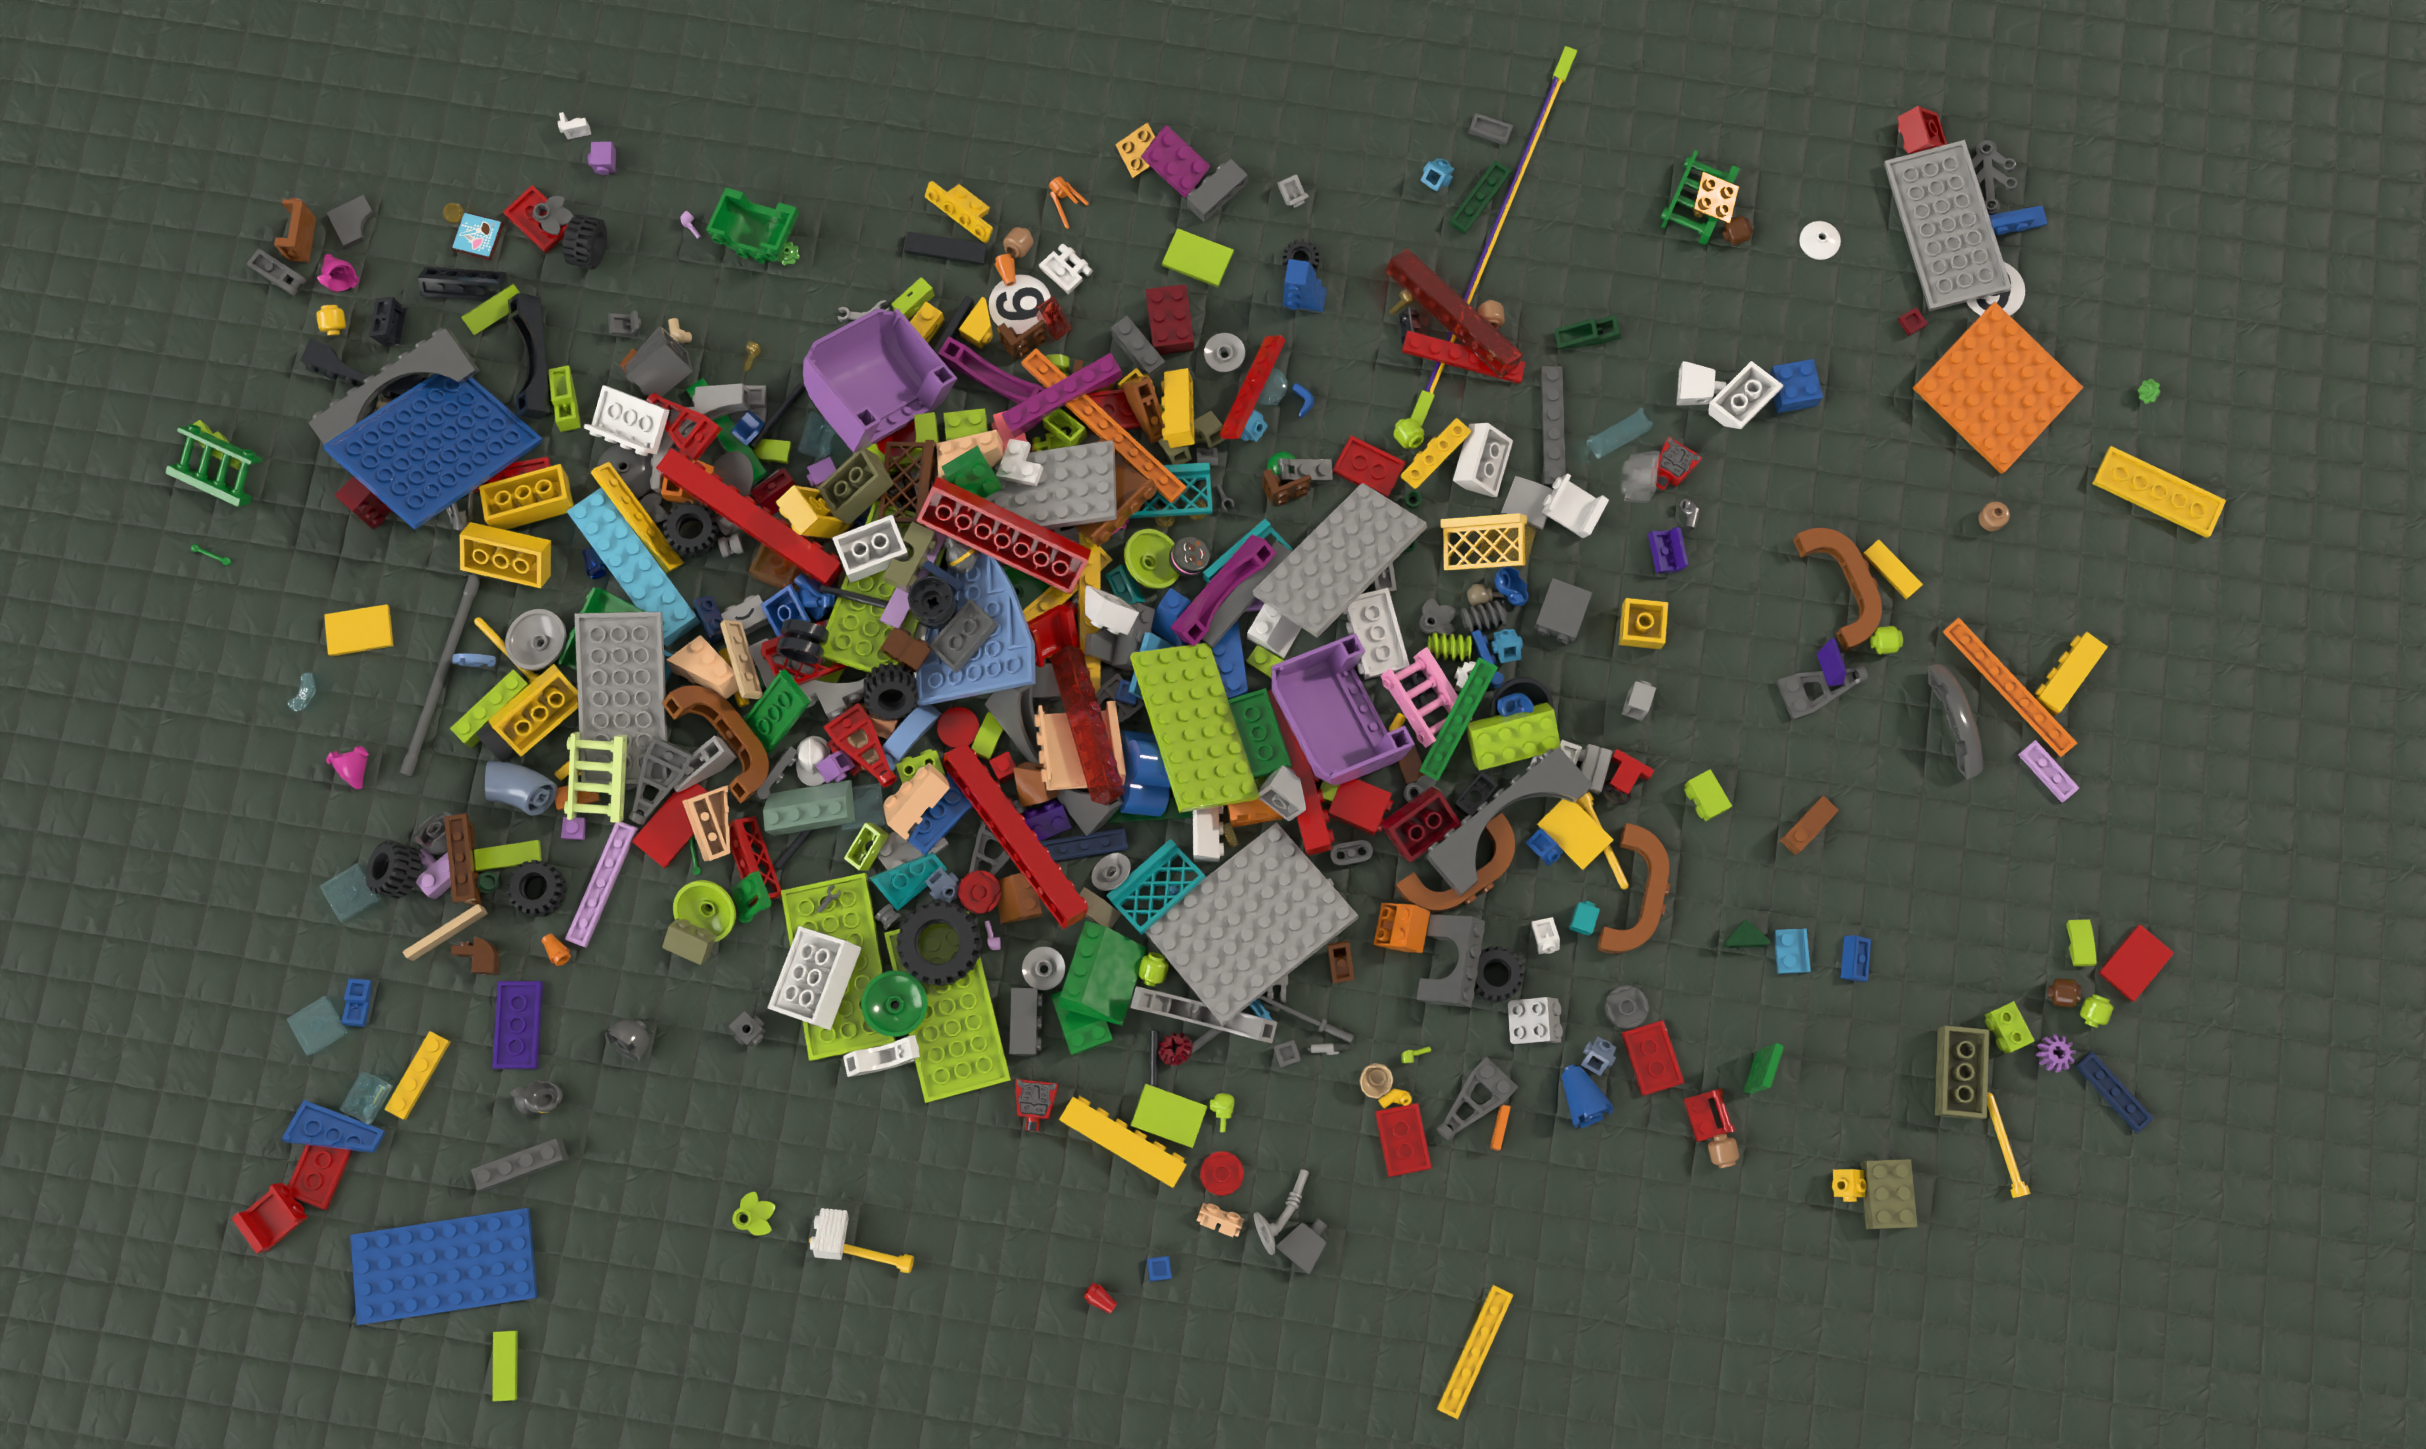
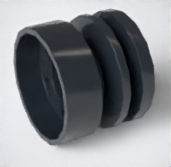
M922 577L914 582L909 589V607L918 622L924 627L935 630L944 628L957 614L958 605L953 591L948 583L940 577Z

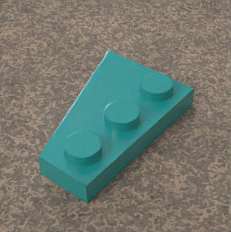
M931 852L926 856L923 855L869 878L898 911L928 886L925 881L939 867L944 871L947 868Z

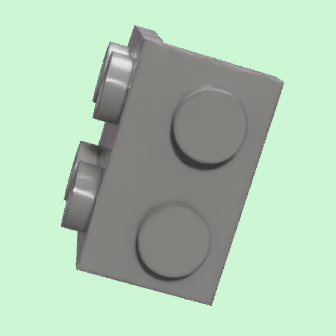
M1542 997L1509 1001L1510 1042L1512 1044L1536 1042L1561 1043L1563 1030L1560 1025L1561 1005L1558 999Z

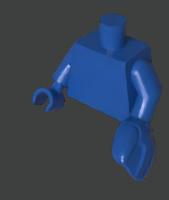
M803 573L799 574L794 583L800 587L797 596L803 607L816 620L830 615L838 597L819 592L821 583L814 578L808 579Z

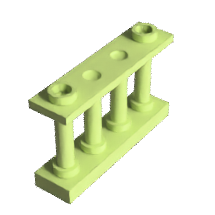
M580 732L572 733L571 737H568L567 749L570 750L568 801L564 805L567 820L576 818L577 812L608 814V816H611L610 822L619 823L623 821L627 735L614 736V740L609 742L580 740ZM579 748L610 750L613 752V761L610 763L579 761ZM578 770L609 771L612 774V782L609 784L578 782ZM578 791L609 793V795H612L611 804H577Z

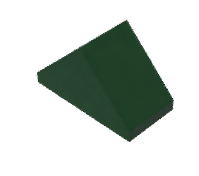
M1745 919L1723 942L1722 948L1766 947L1770 944V940Z

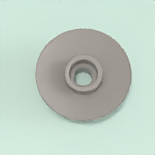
M1220 333L1208 340L1204 349V357L1212 369L1218 372H1231L1243 363L1245 347L1237 336L1230 333ZM1227 353L1228 357L1223 358L1221 357V354Z
M1121 853L1109 854L1102 858L1095 865L1091 878L1094 886L1102 891H1109L1120 886L1130 873L1131 864L1129 859Z
M1050 947L1033 949L1026 955L1022 964L1024 979L1031 987L1038 988V990H1049L1056 987L1064 978L1066 970L1061 954ZM1047 966L1048 972L1041 973L1040 968Z

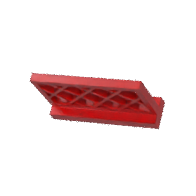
M829 619L815 624L826 629ZM783 635L762 642L760 653L763 659L767 660L775 677L778 675L779 670H786L788 673L795 675L794 681L797 685L850 667L840 663L837 664V662H834L833 666L828 668L820 665V663L807 664L799 662L801 664L798 671L786 667L789 661L788 658H786L784 665L775 663L772 658L778 655L781 656L777 653L776 647L778 640L784 637ZM803 664L815 668L814 673L809 675L802 673Z

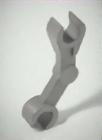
M882 300L871 310L862 313L851 312L846 307H841L839 311L847 313L845 317L837 316L838 320L843 323L849 320H856L876 309H881L882 306L887 305V301Z

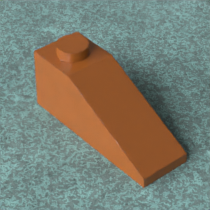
M1138 376L1123 383L1122 386L1128 404L1149 442L1159 441L1163 438L1162 428H1165V425L1163 424L1162 412L1151 378Z
M1823 795L1779 841L1794 855L1798 854L1822 830L1839 809Z

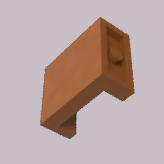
M298 198L283 199L282 205L291 214L288 238L275 237L274 245L289 262L309 263L316 217L302 200Z

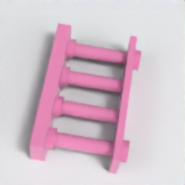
M1428 647L1413 657L1415 663L1396 674L1390 668L1380 676L1384 687L1390 691L1416 732L1418 741L1425 748L1436 741L1433 735L1440 732L1447 718L1428 728L1422 717L1440 706H1444L1447 712L1450 713L1458 698L1457 693ZM1421 670L1427 678L1426 681L1406 692L1399 681ZM1433 688L1438 698L1417 710L1411 699L1427 689Z

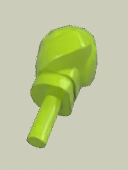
M1225 1093L1217 1094L1213 1100H1210V1109L1216 1112L1217 1118H1221L1220 1132L1226 1131V1118H1231L1234 1108V1097Z

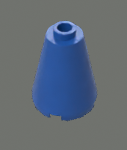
M1573 1064L1564 1069V1073L1561 1076L1572 1123L1575 1128H1578L1579 1124L1581 1128L1595 1124L1604 1119L1602 1116L1604 1113L1608 1112L1610 1115L1614 1111L1611 1102L1581 1066L1576 1067Z

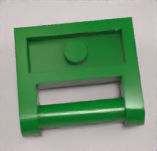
M759 871L752 872L731 888L733 899L740 912L738 919L743 924L749 923L754 915L771 906L770 897ZM758 898L757 903L750 908L748 904Z

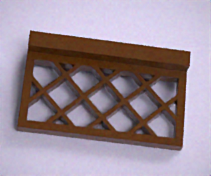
M925 440V442H887L884 467L888 474L895 466L902 471L892 480L894 483L892 486H895L900 492L891 500L887 496V491L881 495L878 520L885 518V510L892 505L898 511L893 515L895 523L911 524L915 522L921 524L916 520L936 479V443L934 440ZM892 448H901L904 451L896 460L891 456ZM916 448H922V455L914 460L910 453ZM908 456L913 463L903 470L898 463ZM917 466L920 469V475L912 480L907 473ZM906 476L911 482L901 490L896 483ZM915 486L918 489V494L910 500L905 493ZM904 496L909 502L899 510L894 503ZM913 505L916 509L915 518H907L903 513Z
M466 813L446 816L444 820L452 901L454 903L464 902L472 907L477 904L482 906L480 890L477 887L479 875L475 867L474 850L476 846L473 823L469 821V816Z

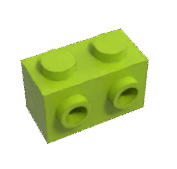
M932 749L921 752L918 757L912 758L910 756L901 759L900 763L896 764L902 784L910 781L916 772L928 763L946 777L937 750L932 751Z
M2014 1001L1984 1014L1987 1027L1994 1032L1997 1038L1996 1044L1998 1048L2004 1051L2005 1054L2035 1041Z

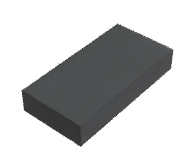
M1475 113L1468 133L1506 146L1513 125Z

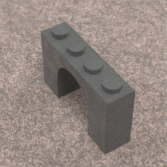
M1430 914L1427 936L1442 941H1454L1458 947L1459 959L1455 970L1444 979L1420 978L1416 1000L1436 1005L1472 1006L1475 981L1478 974L1479 956L1481 955L1482 937L1485 931V921L1471 916Z

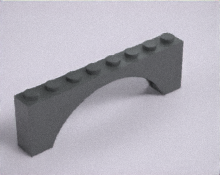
M440 328L432 333L433 337L428 341L422 340L415 345L416 349L409 353L407 351L401 354L396 363L393 365L389 363L382 367L380 374L377 376L371 375L363 381L364 385L359 388L354 387L346 393L347 396L342 400L339 398L331 402L329 409L315 413L312 416L313 420L308 423L322 443L325 444L363 420L374 398L388 385L403 377L420 373H435L464 383L480 372V370L450 329Z
M1033 685L993 692L985 706L1029 762L1040 764L1039 751H1042L1041 745H1037L1036 734L1039 732V728L1035 727ZM1112 786L1059 790V794L1056 796L1086 836L1101 829L1124 803Z
M1560 747L1556 750L1549 749L1542 756L1544 759L1540 763L1533 762L1526 769L1527 773L1524 776H1516L1510 782L1511 786L1508 789L1504 790L1502 788L1493 796L1495 799L1491 803L1484 802L1478 807V813L1475 816H1467L1461 821L1462 826L1459 829H1451L1444 835L1446 839L1440 844L1435 842L1427 849L1429 853L1426 858L1459 897L1478 881L1475 866L1477 844L1485 826L1498 812L1514 802L1538 796L1556 797L1575 803L1593 787L1591 782Z

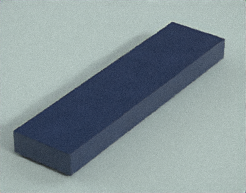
M1125 828L1092 833L1089 836L1084 834L1041 842L1042 846L1049 850L1050 857L1054 862L1129 850Z
M2093 1051L2089 1052L2075 1065L2079 1072L2135 1133H2139L2154 1119Z

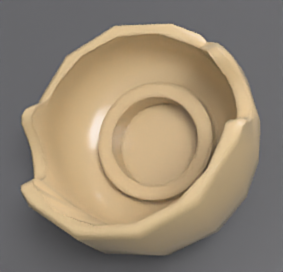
M1373 1063L1363 1069L1359 1079L1361 1089L1368 1097L1376 1099L1388 1093L1393 1084L1391 1070L1383 1064Z

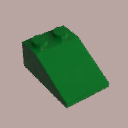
M1062 991L1051 995L1072 1057L1113 1042L1106 1021L1059 1008Z

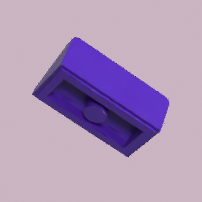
M1830 639L1819 650L1817 657L1827 685H1841L1845 680L1846 668L1836 640Z

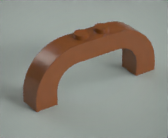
M1813 528L1797 533L1793 541L1801 558L1814 553H1827L1839 562L1858 603L1859 617L1855 623L1840 628L1836 635L1844 652L1858 647L1875 631L1882 614L1881 598L1877 590L1878 584L1869 573L1867 560L1862 558L1856 545L1847 536L1838 531L1827 528Z
M683 686L668 694L661 704L674 720L687 713H696L704 716L735 752L742 763L743 772L730 783L728 788L740 803L749 799L765 782L769 770L767 753L754 732L748 727L733 706L724 697L711 689L701 686Z
M1503 813L1490 820L1484 828L1485 833L1493 844V858L1487 865L1476 872L1478 881L1466 893L1459 897L1452 888L1444 892L1429 890L1413 872L1395 886L1401 897L1408 904L1429 910L1430 913H1442L1453 910L1463 903L1468 905L1477 899L1475 895L1483 891V893L1491 890L1494 887L1493 883L1509 867L1515 851L1514 833Z
M1629 823L1623 826L1619 847L1635 851L1645 859L1648 866V878L1637 924L1629 930H1616L1608 927L1601 929L1597 951L1611 954L1632 951L1652 936L1657 928L1660 916H1664L1666 904L1663 903L1664 896H1668L1670 890V883H1667L1669 859L1664 846L1650 831Z

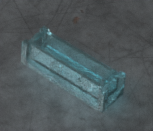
M1642 407L1638 409L1637 413L1600 434L1589 437L1587 443L1598 459L1651 429L1653 423L1648 421Z

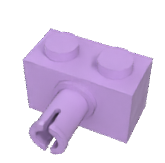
M420 849L422 853H419V857L426 871L419 876L416 883L428 897L436 900L451 887L448 852L439 860H436L432 854L424 849Z

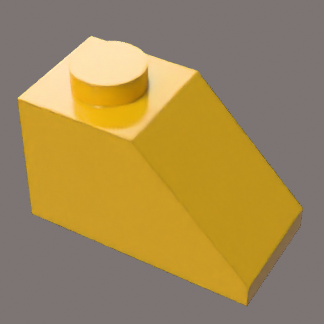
M981 297L959 328L961 337L980 349L985 344L987 345L993 337L987 303L984 297Z

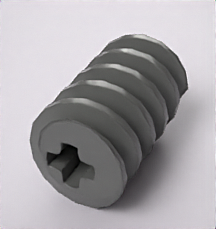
M1503 600L1501 605L1498 601H1494L1493 607L1490 603H1486L1485 608L1479 604L1476 610L1473 606H1470L1468 612L1465 608H1461L1464 628H1468L1471 633L1474 632L1475 626L1478 630L1482 631V625H1485L1489 630L1491 623L1498 628L1499 621L1506 626L1507 612Z

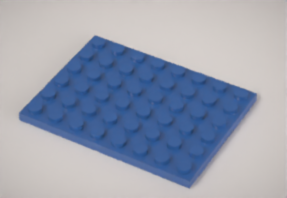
M434 374L325 443L324 450L415 530L542 444V438L472 377L461 383L450 377Z

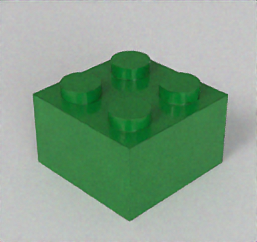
M978 445L941 466L950 483L984 499L1003 488Z

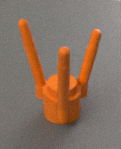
M1059 176L1049 184L1052 190L1050 196L1056 204L1065 228L1069 229L1058 197L1064 198L1068 196L1075 204L1078 203L1075 197L1085 205L1089 203L1068 182H1065Z

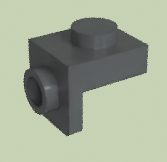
M633 310L631 314L610 313L608 315L609 336L634 337L637 331L641 329V318L638 317L637 311Z

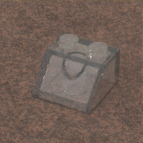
M1660 451L1632 454L1629 460L1624 462L1623 474H1626V481H1622L1621 493H1624V501L1649 503L1656 490Z

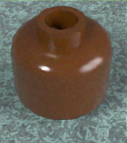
M1742 215L1732 218L1730 223L1725 222V229L1722 230L1725 241H1730L1733 246L1749 241L1751 234L1754 233L1749 218L1745 219Z
M2057 978L2053 981V986L2048 985V998L2052 999L2053 1004L2057 1007H2074L2077 1002H2080L2081 985H2077V982L2073 979Z

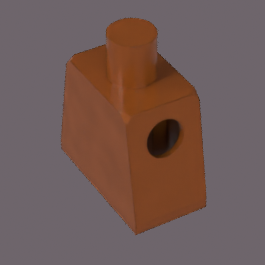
M1024 762L1013 768L1019 802L1022 804L1021 807L1046 802L1058 796L1059 790H1047L1046 782H1042L1041 769H1044V764Z

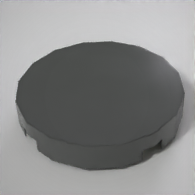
M1629 985L1619 986L1611 991L1606 998L1604 1006L1609 1021L1622 1029H1632L1642 1024L1649 1011L1648 999L1644 993Z

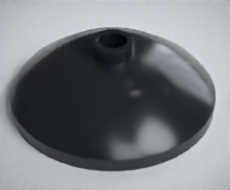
M1528 677L1514 678L1505 682L1495 692L1490 705L1491 717L1501 715L1497 709L1498 700L1514 693L1525 694L1531 700L1533 706L1548 703L1553 708V699L1548 689L1538 680Z

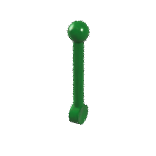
M197 544L191 546L193 552L203 553L221 561L225 566L232 564L231 559L228 557L222 558L199 548Z
M694 835L689 840L694 865L692 872L694 875H699L701 869L698 867L693 840Z

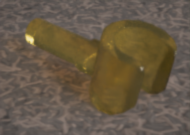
M1405 289L1399 294L1401 300L1389 310L1391 315L1401 306L1412 302V294L1409 289Z
M749 341L746 346V350L750 352L744 368L747 371L750 370L755 356L761 351L760 346L753 341Z

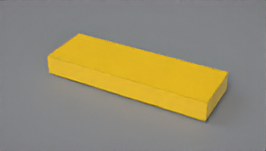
M1877 540L1862 554L1906 600L1923 585L1880 540Z

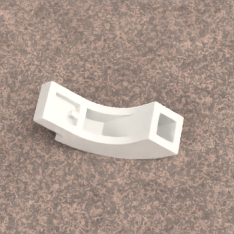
M908 1036L896 1042L875 1048L853 1051L843 1056L848 1077L898 1067L913 1062L916 1058L920 1057L919 1046L915 1036Z

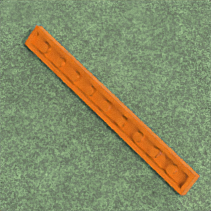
M1037 348L1021 362V365L1046 388L1067 377ZM1084 394L1065 404L1100 438H1103L1105 441L1112 440L1115 445V452L1147 480L1152 478L1158 489L1157 491L1171 504L1186 490V486L1089 396Z

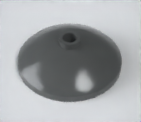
M620 443L615 444L601 455L597 467L610 462L636 499L639 500L652 490L650 477L652 476L653 469L651 466V457L653 455L648 453L647 456L635 453L636 449L634 448L629 450L620 447ZM623 465H627L625 470H621Z

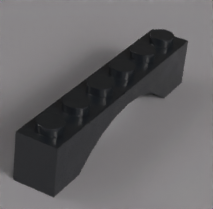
M517 293L508 300L509 320L522 338L527 356L526 379L522 389L516 395L517 416L541 419L549 414L551 409L549 383L547 380L548 365L545 357L546 345L543 334L544 325L542 322L543 308L540 297Z
M313 339L309 340L300 359L306 366L305 369L314 374H318V372L324 373L329 379L337 380L338 378L353 387L364 385L363 381L371 376L348 367L339 359L337 353L328 344ZM417 374L406 376L391 383L380 393L382 396L393 400L394 397L401 396L426 379Z

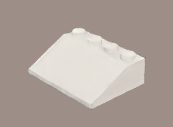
M799 926L769 1002L768 1009L830 1030L861 947Z

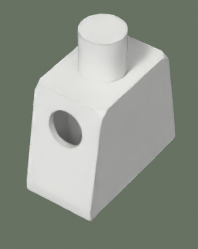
M1683 361L1679 368L1676 405L1709 404L1713 399L1714 393L1719 394L1726 387V382L1715 381L1714 369Z

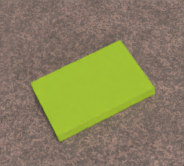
M1177 228L1162 266L1219 287L1234 250Z
M1145 1084L1130 1126L1193 1148L1207 1106Z

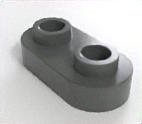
M1365 840L1337 844L1331 850L1330 859L1336 866L1363 863L1371 858L1373 848ZM1364 849L1366 854L1359 855L1358 850ZM1341 852L1345 855V858L1338 859L1337 854Z

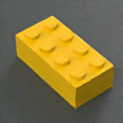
M561 464L479 486L485 522L490 527L503 530L565 514L574 506L569 479Z
M793 485L776 501L780 507V513L790 520L792 529L799 535L833 539L832 537L847 532L855 524L853 521L849 525L835 518L819 489Z
M470 522L460 533V570L542 588L551 576V540Z
M553 664L488 719L492 728L520 756H523L578 708V689Z

